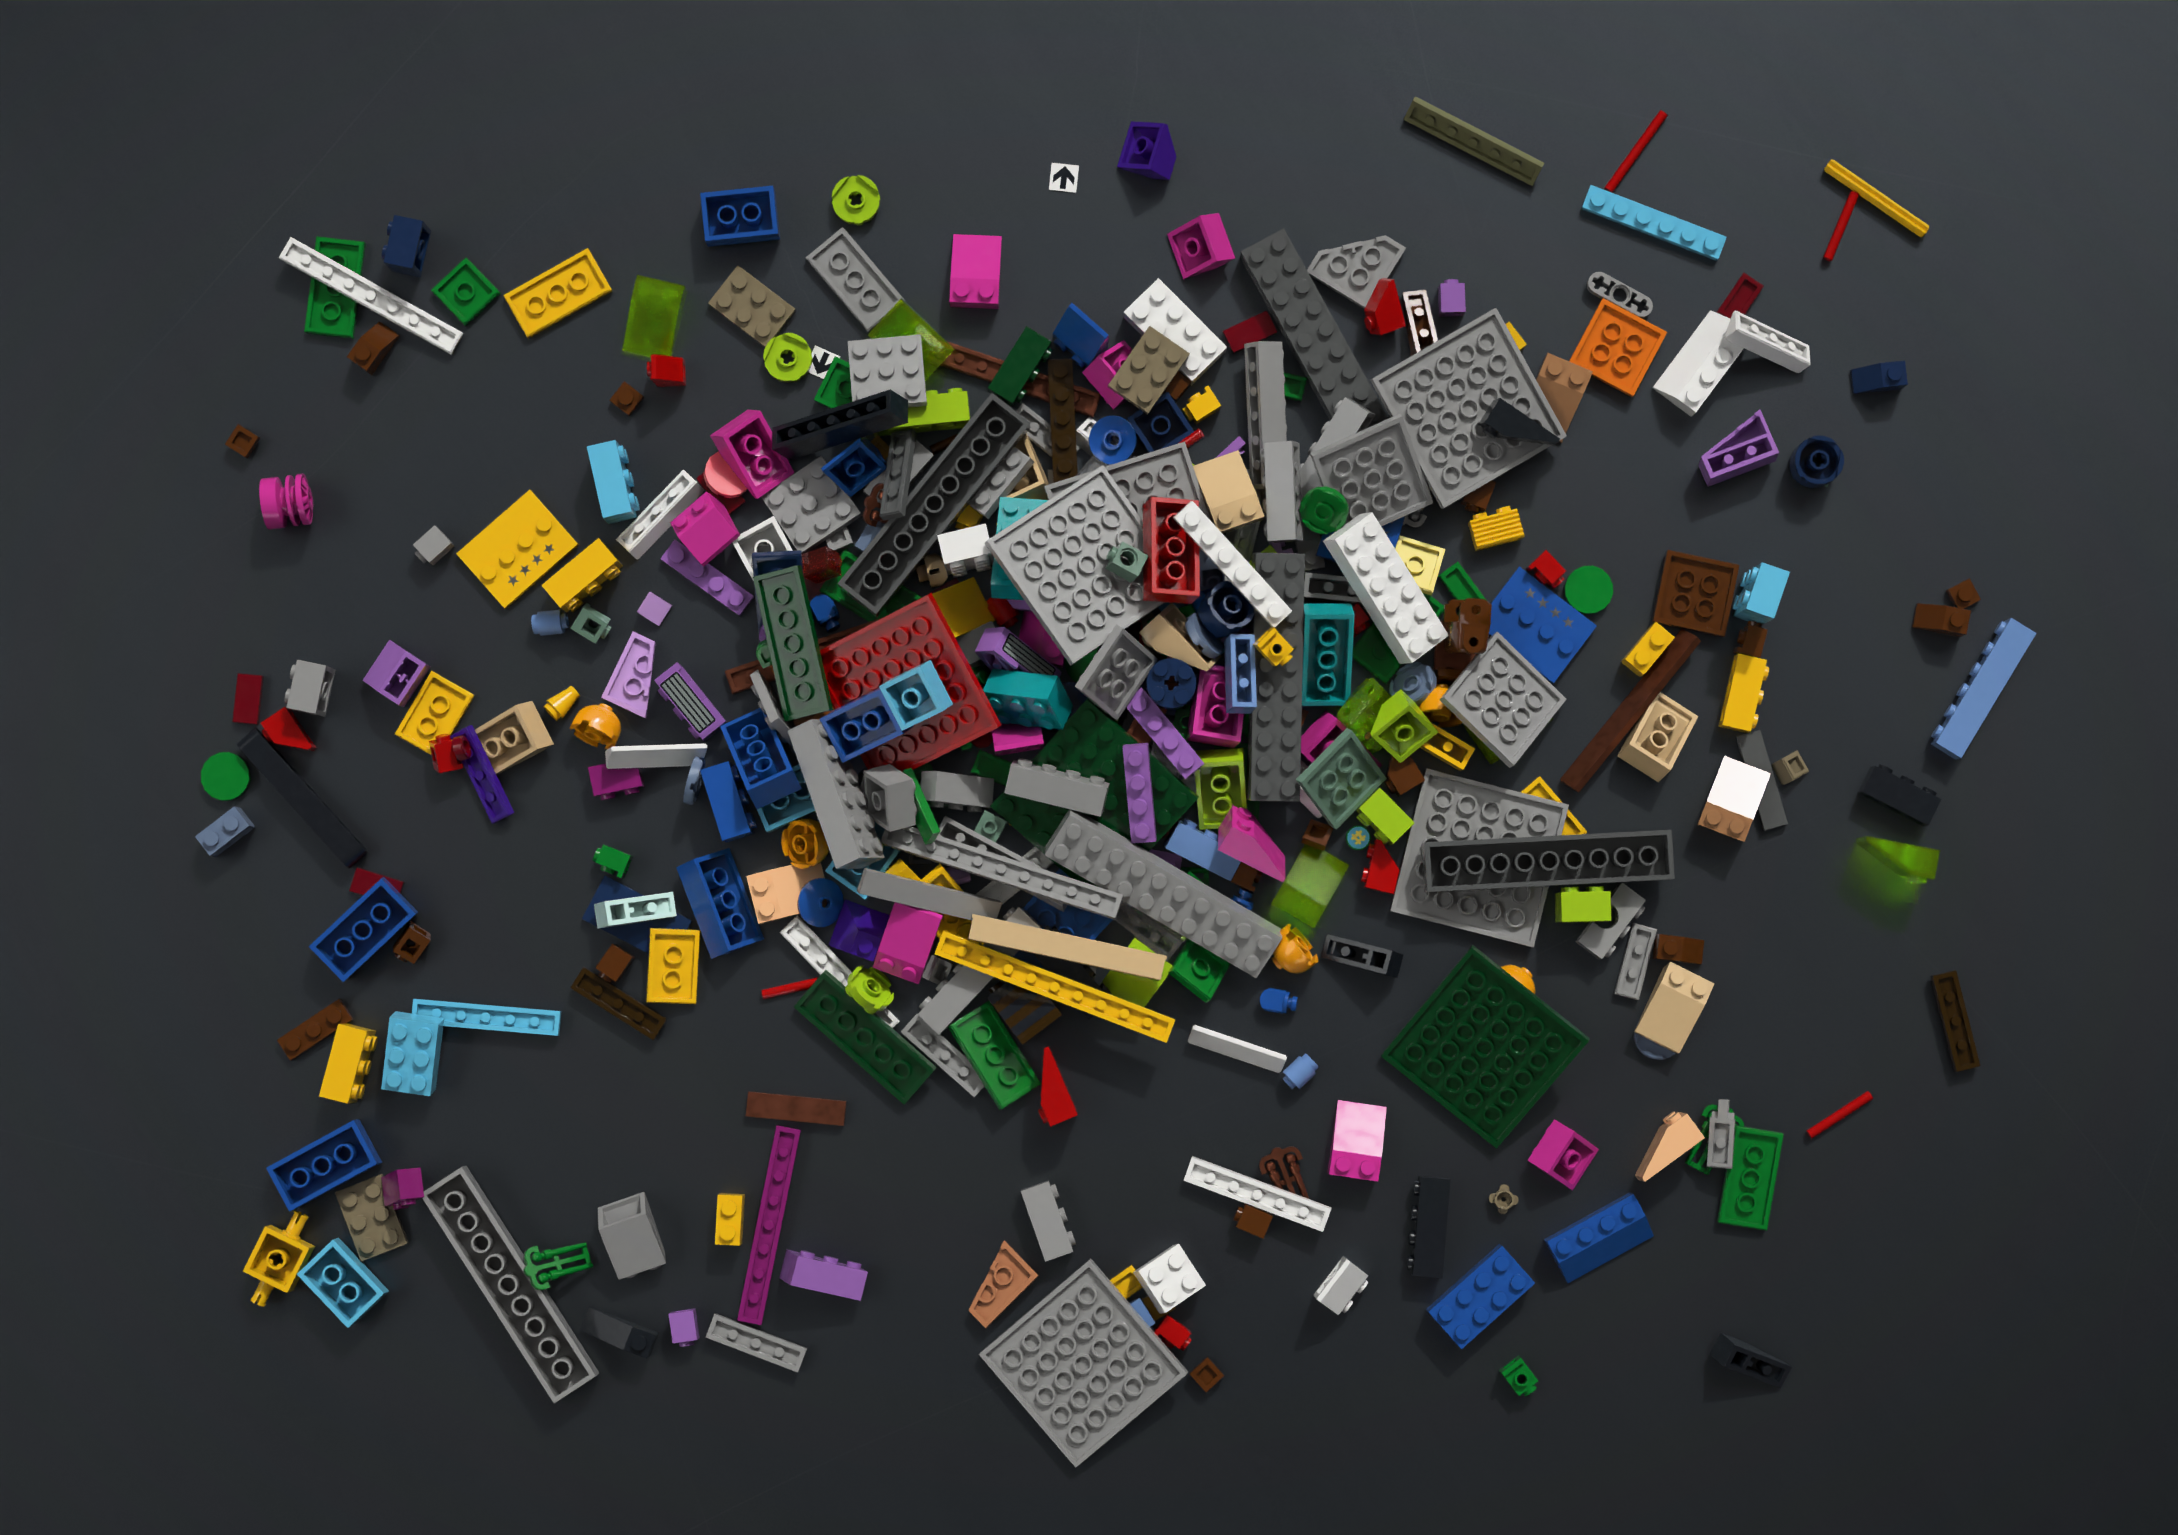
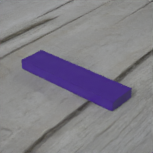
M470 725L451 735L450 738L453 740L454 737L463 735L468 739L471 747V757L463 760L462 763L491 823L495 824L515 812L473 725Z

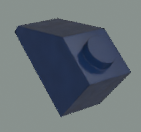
M1905 361L1878 363L1850 370L1853 394L1900 390L1908 385Z

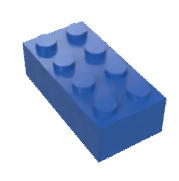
M761 708L720 726L746 790L756 809L802 789L781 739L777 734V730L770 729L765 721L767 714H764Z
M383 877L322 933L309 948L344 982L412 919L418 911Z
M356 1119L268 1166L266 1169L290 1212L379 1165L382 1161L360 1119Z
M1498 1244L1426 1310L1457 1346L1463 1349L1531 1288L1535 1282L1507 1250Z

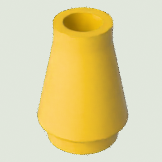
M570 685L564 691L546 700L547 703L543 707L554 720L557 721L560 717L563 719L575 701L580 697V694Z

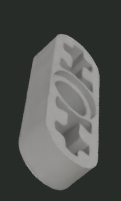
M1603 272L1593 273L1587 281V289L1591 294L1600 299L1604 298L1642 319L1646 318L1653 309V303L1649 297ZM1598 278H1601L1603 280L1602 285L1608 288L1611 283L1614 286L1610 289L1607 296L1604 294L1607 289L1603 287L1595 289V283L1592 280L1597 281ZM1614 290H1624L1626 292V300L1623 302L1616 301L1613 297ZM1631 295L1635 296L1633 302L1640 304L1643 301L1647 311L1643 310L1639 313L1637 311L1638 307L1633 303L1627 307L1626 304L1630 301Z

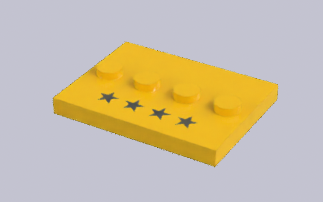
M528 490L456 554L506 609L579 544L531 490Z

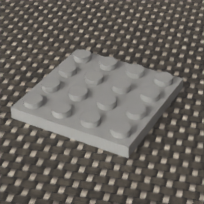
M1400 414L1310 454L1322 487L1336 489L1344 496L1348 503L1349 514L1345 525L1359 514L1373 512L1379 524L1384 526L1433 503L1403 416Z
M1496 632L1488 639L1486 651L1483 654L1475 655L1440 698V701L1510 768L1516 764L1566 701V698L1502 635Z

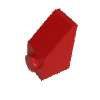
M1379 279L1364 309L1366 316L1364 322L1370 334L1383 335L1406 326L1394 279Z
M286 706L261 722L264 728L261 730L262 734L269 743L273 741L278 745L309 751L317 749L292 710L286 708Z

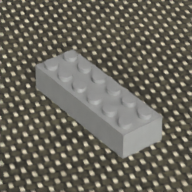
M811 719L788 730L835 868L862 869L885 858L882 851V842L877 837L874 828L875 822L868 812L866 797L861 792L858 783V774L853 769L850 760L842 763L821 721Z

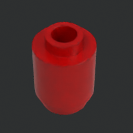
M990 597L986 601L988 604L987 609L999 627L1005 626L1008 629L1019 621L1017 619L1020 615L1019 611L1014 609L1007 599Z

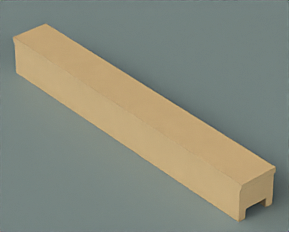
M972 914L971 917L972 923L968 940L1144 978L1161 980L1164 963L1167 959V956L1013 922Z

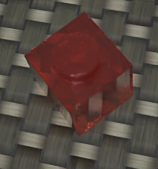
M825 546L802 554L805 578L815 583H820L842 575V559L835 550Z

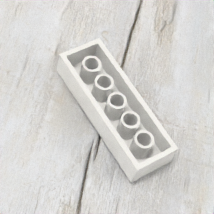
M1373 512L1359 514L1323 541L1400 664L1413 663L1449 636Z

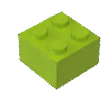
M1381 788L1377 789L1355 810L1359 814L1356 818L1365 827L1370 825L1376 831L1373 834L1375 838L1381 840L1383 844L1388 843L1389 846L1394 844L1414 824L1413 820Z
M1604 886L1586 887V892H1579V887L1561 888V892L1555 893L1556 923L1611 921V891H1604Z

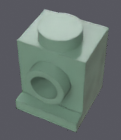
M586 602L570 629L596 644L599 637L605 639L611 629V626L608 625L611 619L590 607V604ZM592 619L593 621L597 622L598 625L593 626L590 623V620Z

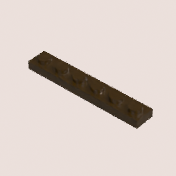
M1072 359L1048 360L1053 483L1078 475Z

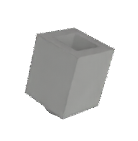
M435 525L413 544L417 549L415 555L424 564L428 561L432 565H435L455 546Z

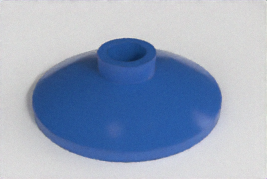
M1114 415L1103 417L1094 424L1090 431V449L1093 455L1105 464L1112 465L1127 460L1133 454L1136 447V432L1130 422L1123 417ZM1114 436L1119 438V442L1116 445L1112 443Z
M816 878L809 881L801 889L798 897V910L803 920L815 927H826L833 924L838 919L844 903L842 891L835 882L826 878ZM824 899L827 900L826 907L822 906V901Z

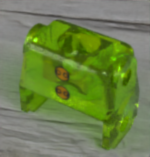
M1366 678L1337 713V718L1346 728L1354 732L1369 752L1376 753L1383 747L1371 736L1370 732L1382 704L1391 696L1374 678Z

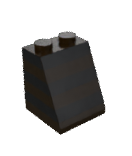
M998 982L989 989L991 994L987 998L1022 1045L1062 1015L1050 998L1006 982L1004 985Z

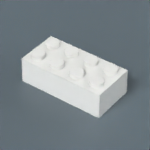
M1159 278L1124 311L1123 317L1142 336L1148 327L1151 326L1190 353L1179 371L1192 381L1191 386L1226 353L1227 346Z
M986 523L937 535L947 575L952 574L953 578L967 575V570L976 569L977 572L991 569L994 556L985 545V542L989 539Z

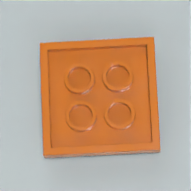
M1602 298L1569 362L1593 371L1592 377L1633 397L1667 332Z

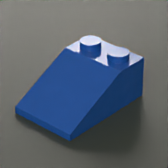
M1073 303L1068 306L1053 331V338L1055 339L1053 343L1063 352L1068 350L1073 355L1071 359L1081 368L1084 365L1088 367L1097 356L1108 349L1109 335Z

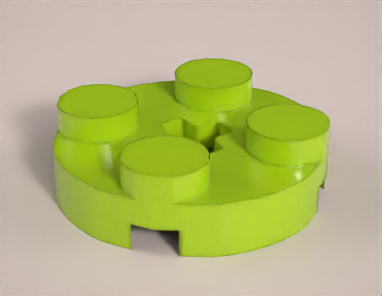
M862 175L848 176L841 179L835 185L832 191V205L836 215L841 220L849 224L862 225L870 221L877 214L880 207V195L877 186L869 178ZM860 194L862 196L860 198L862 203L860 205H851L852 200L850 196Z
M783 333V335L775 336L767 343L763 353L765 367L770 375L778 381L787 383L798 382L809 372L813 360L812 351L805 339L794 333ZM790 351L794 361L785 364L781 356L782 354H788Z
M861 965L849 975L845 991L859 1005L864 1007L867 1013L874 1014L877 1011L884 1010L893 1001L894 992L891 994L889 989L891 983L880 970L873 967L869 969L863 968L864 965Z

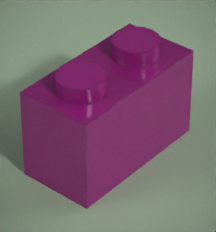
M606 763L588 767L593 795L601 797V801L616 798L615 793L625 792V795L636 794L640 792L639 788L645 787L641 768L608 769Z
M421 1167L399 1169L381 1177L385 1207L393 1206V1210L406 1209L408 1206L416 1205V1201L424 1197Z

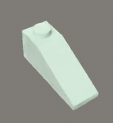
M673 892L610 900L594 904L597 928L677 916Z

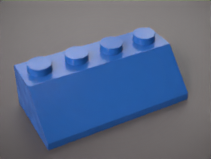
M730 848L695 858L676 867L711 959L764 940Z
M1629 1192L1545 1238L1544 1242L1566 1282L1570 1283L1652 1238L1654 1235L1635 1195Z

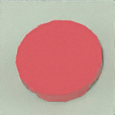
M719 451L709 458L704 469V479L706 485L713 493L724 496V498H735L747 491L745 485L722 458Z

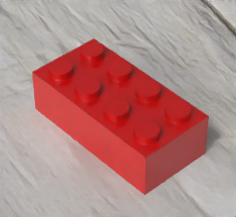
M1150 497L1143 504V553L1148 555L1143 566V601L1192 604L1200 597L1199 546L1173 519L1190 501H1193L1199 507V500Z

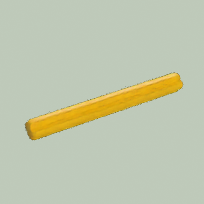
M1830 160L1824 169L1826 173L1852 191L1859 193L1865 200L1919 237H1923L1929 230L1928 224L1835 160Z

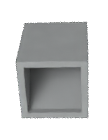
M645 1192L598 1207V1230L619 1280L635 1277L640 1272L648 1269L655 1270L666 1264L665 1250Z

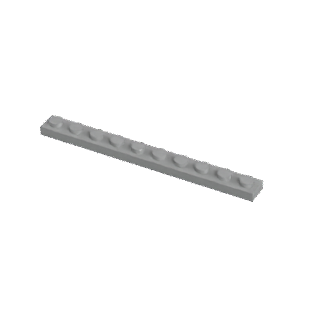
M906 827L891 832L885 829L881 839L884 846L1116 920L1123 900L1122 894L942 836H937L932 844L925 845L919 830L914 827Z

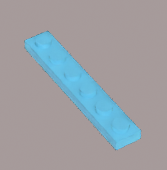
M1590 185L1581 207L1582 210L1715 261L1719 259L1727 238L1724 235Z
M413 999L412 1014L444 1018L443 1026L559 1036L562 1011Z

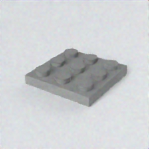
M921 334L847 341L852 402L891 389L908 400V407L927 406Z
M822 456L761 496L796 550L802 551V556L862 516L851 498L822 471L821 468L827 464Z
M1116 624L1099 651L1094 655L1085 672L1080 676L1075 687L1111 718L1118 720L1158 659L1124 628Z

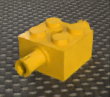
M294 1210L286 1230H281L273 1225L264 1227L243 1269V1272L260 1281L253 1297L250 1299L251 1302H258L257 1305L265 1307L274 1287L286 1293L294 1290L300 1278L297 1273L306 1266L315 1248L314 1245L302 1240L299 1236L309 1218L306 1214L301 1215L302 1212ZM281 1254L283 1262L278 1264V1259L275 1255Z

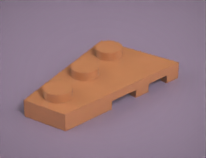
M1005 1240L968 1310L985 1328H988L1039 1277Z

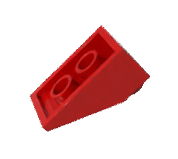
M1047 1046L1044 1047L1042 1108L1038 1109L1043 1123L1049 1122L1051 1127L1077 1116L1078 1113L1051 1049Z

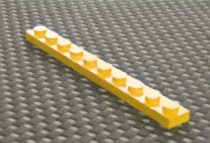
M943 931L935 951V955L1165 1043L1168 1041L1175 1019L947 931Z

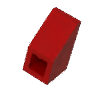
M651 355V362H647V375L650 376V380H653L657 387L686 386L685 360L681 357Z
M1376 839L1374 844L1369 843L1366 858H1370L1368 868H1363L1361 882H1365L1363 888L1394 894L1400 870L1383 842Z

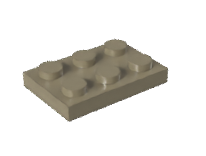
M739 265L736 266L708 302L712 308L763 347H766L767 343L778 335L796 311L794 307Z
M1149 326L1108 384V388L1148 415L1190 353Z
M383 1174L335 1192L361 1262L409 1243L397 1210H393V1206H384L381 1180Z

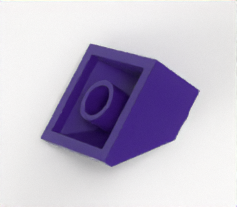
M1131 121L1117 167L1152 179L1170 180L1177 156L1168 125L1165 123Z
M844 900L828 946L874 962L890 915Z

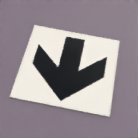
M1052 163L1049 190L1076 193L1079 165Z
M815 345L812 351L813 360L809 373L824 379L834 357L840 358L841 356Z

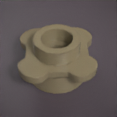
M1502 1184L1496 1193L1489 1195V1202L1497 1206L1499 1213L1506 1214L1512 1205L1518 1203V1197L1509 1191L1508 1185ZM1502 1197L1506 1198L1504 1202L1501 1200Z

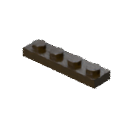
M585 967L582 968L570 987L652 1040H655L667 1021L665 1017Z
M1953 970L1930 976L1954 1072L1979 1067L1980 1062L1957 971Z

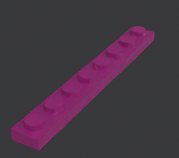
M776 1125L737 1321L762 1325L801 1134L800 1129Z

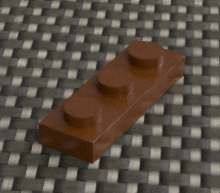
M338 999L277 1039L289 1060H293L336 1032L338 1024H346L354 1019L342 1000Z

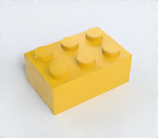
M598 538L543 583L542 587L566 613L570 610L574 612L583 605L582 600L588 595L592 597L602 589L601 584L607 579L611 581L621 573L619 569L623 565Z
M348 1023L338 1024L319 1097L347 1104L356 1103L358 1099H362L365 1085L362 1084L364 1075H368L371 1068L370 1052L375 1050L378 1037L375 1036V1030Z

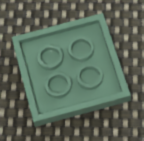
M1346 728L1309 765L1296 781L1328 824L1337 830L1387 778L1354 732Z

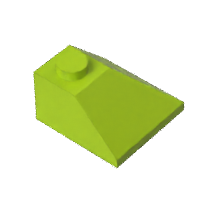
M1402 689L1382 704L1370 732L1371 736L1400 763L1438 733L1437 729L1418 705Z

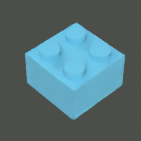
M931 660L879 686L902 731L953 705Z

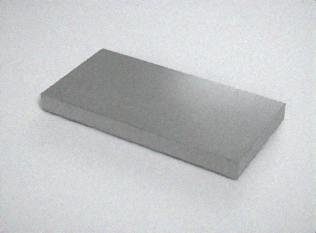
M843 227L806 257L810 265L868 333L905 303L904 298Z

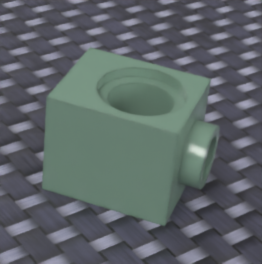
M1122 541L1117 547H1111L1106 556L1109 562L1105 569L1132 583L1139 576L1148 555ZM1120 556L1127 558L1129 566L1121 562Z
M985 810L974 831L997 843L1007 821Z

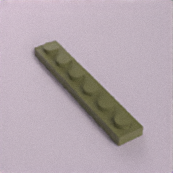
M1416 96L1403 119L1533 186L1544 165V162Z

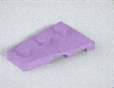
M632 632L601 697L645 719L647 718L656 646L655 641Z

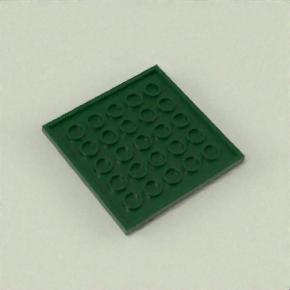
M1088 698L1067 720L1063 730L1059 729L1031 761L1033 765L1041 767L1042 764L1055 766L1056 770L1066 772V770L1077 771L1081 773L1080 776L1090 778V776L1104 778L1105 782L1110 783L1101 817L1087 813L1084 814L1131 841L1122 746L1124 744L1139 743ZM1150 752L1157 840L1156 842L1135 843L1147 851L1154 847L1199 797ZM1004 790L990 807L1045 854L1047 843L1069 809L1005 794ZM1050 859L1070 878L1097 886Z
M1472 945L1383 1051L1381 1057L1497 1149L1584 1048L1590 1038Z

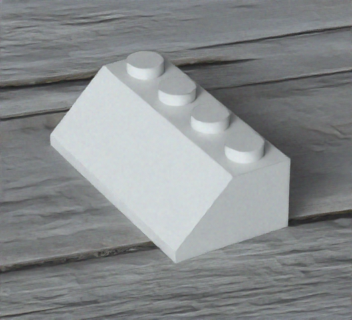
M1711 310L1653 386L1654 390L1691 417L1697 412L1744 349L1725 339L1730 318Z

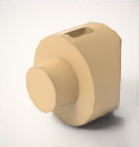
M935 553L927 555L924 559L925 564L919 565L917 568L919 581L929 580L931 588L942 586L948 578L943 557ZM939 568V571L930 572V570Z

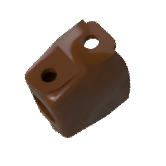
M1466 598L1465 600L1452 599L1449 600L1448 604H1444L1443 627L1449 635L1444 639V650L1447 653L1483 654L1486 651L1491 624L1492 604L1485 599ZM1458 606H1459V615L1456 614V608H1457Z

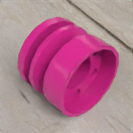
M297 474L295 480L292 475H287L285 487H283L279 477L263 478L260 480V505L267 529L285 528L288 516L293 526H299L300 520L303 525H311L313 519V497L305 474Z

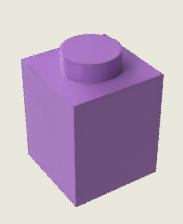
M1457 279L1444 280V283H1440L1438 287L1439 317L1464 316L1466 312L1465 283H1459Z
M696 1308L669 1313L672 1343H679V1347L694 1345V1340L700 1338Z

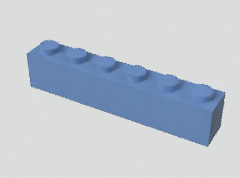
M2013 618L2007 619L2005 622L2001 621L1994 631L1996 637L1992 643L1989 641L1981 652L1984 655L1980 663L1976 662L1969 672V675H1971L1970 680L1967 684L1963 683L1956 694L1959 697L1955 705L1950 704L1944 713L1946 717L1942 726L1939 724L1931 735L1934 738L1931 745L1955 760L1962 758L2036 635V632Z

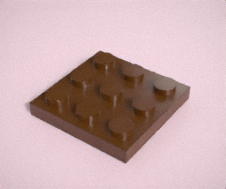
M1667 550L1652 622L1725 637L1739 565Z

